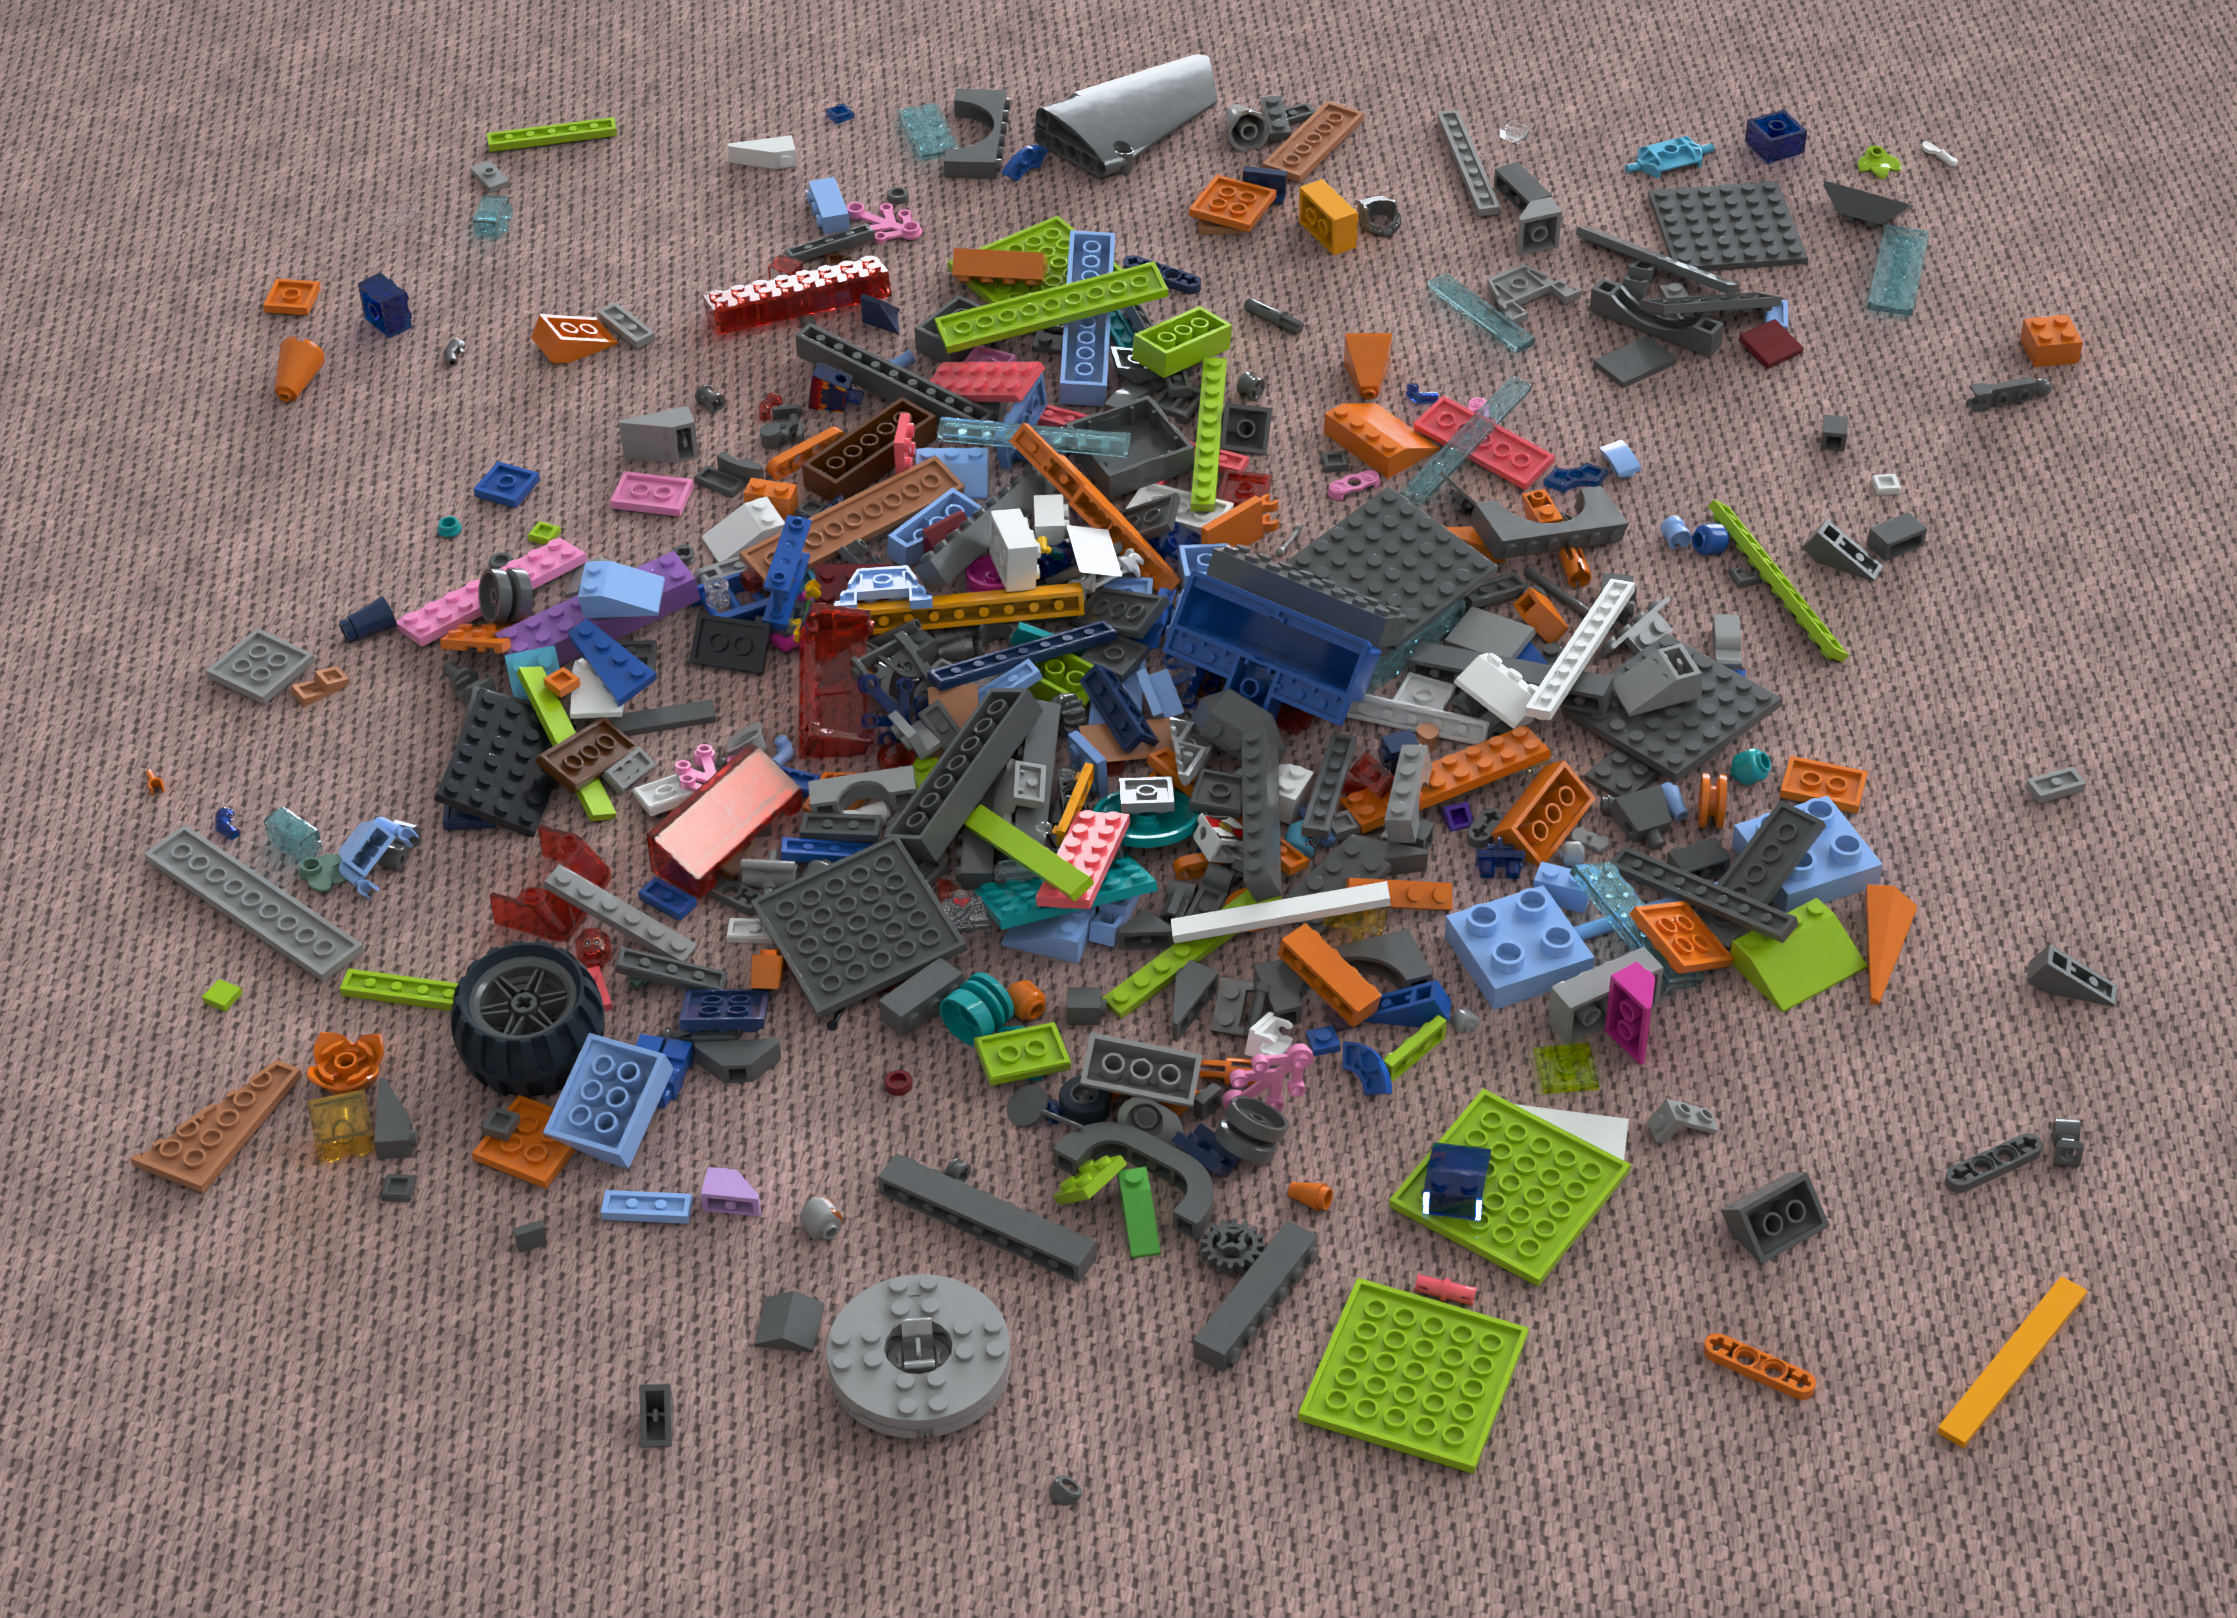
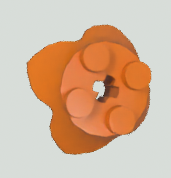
M320 1032L313 1046V1056L316 1064L315 1066H310L306 1071L308 1080L343 1099L365 1091L378 1078L379 1066L384 1054L381 1034H366L360 1036L355 1043H352L344 1035Z

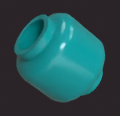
M1751 748L1733 757L1730 772L1735 780H1738L1742 785L1749 786L1768 777L1769 770H1771V762L1765 752L1757 748Z

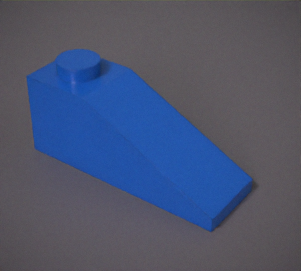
M1438 980L1381 994L1377 1012L1362 1021L1421 1028L1424 1023L1430 1022L1439 1015L1449 1022L1452 1001Z

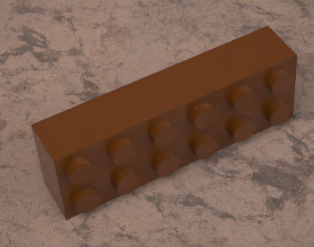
M903 397L899 398L802 464L804 487L830 502L838 494L844 497L843 501L854 496L895 467L894 440L900 413H910V423L915 425L912 442L916 443V449L924 448L937 439L936 416Z

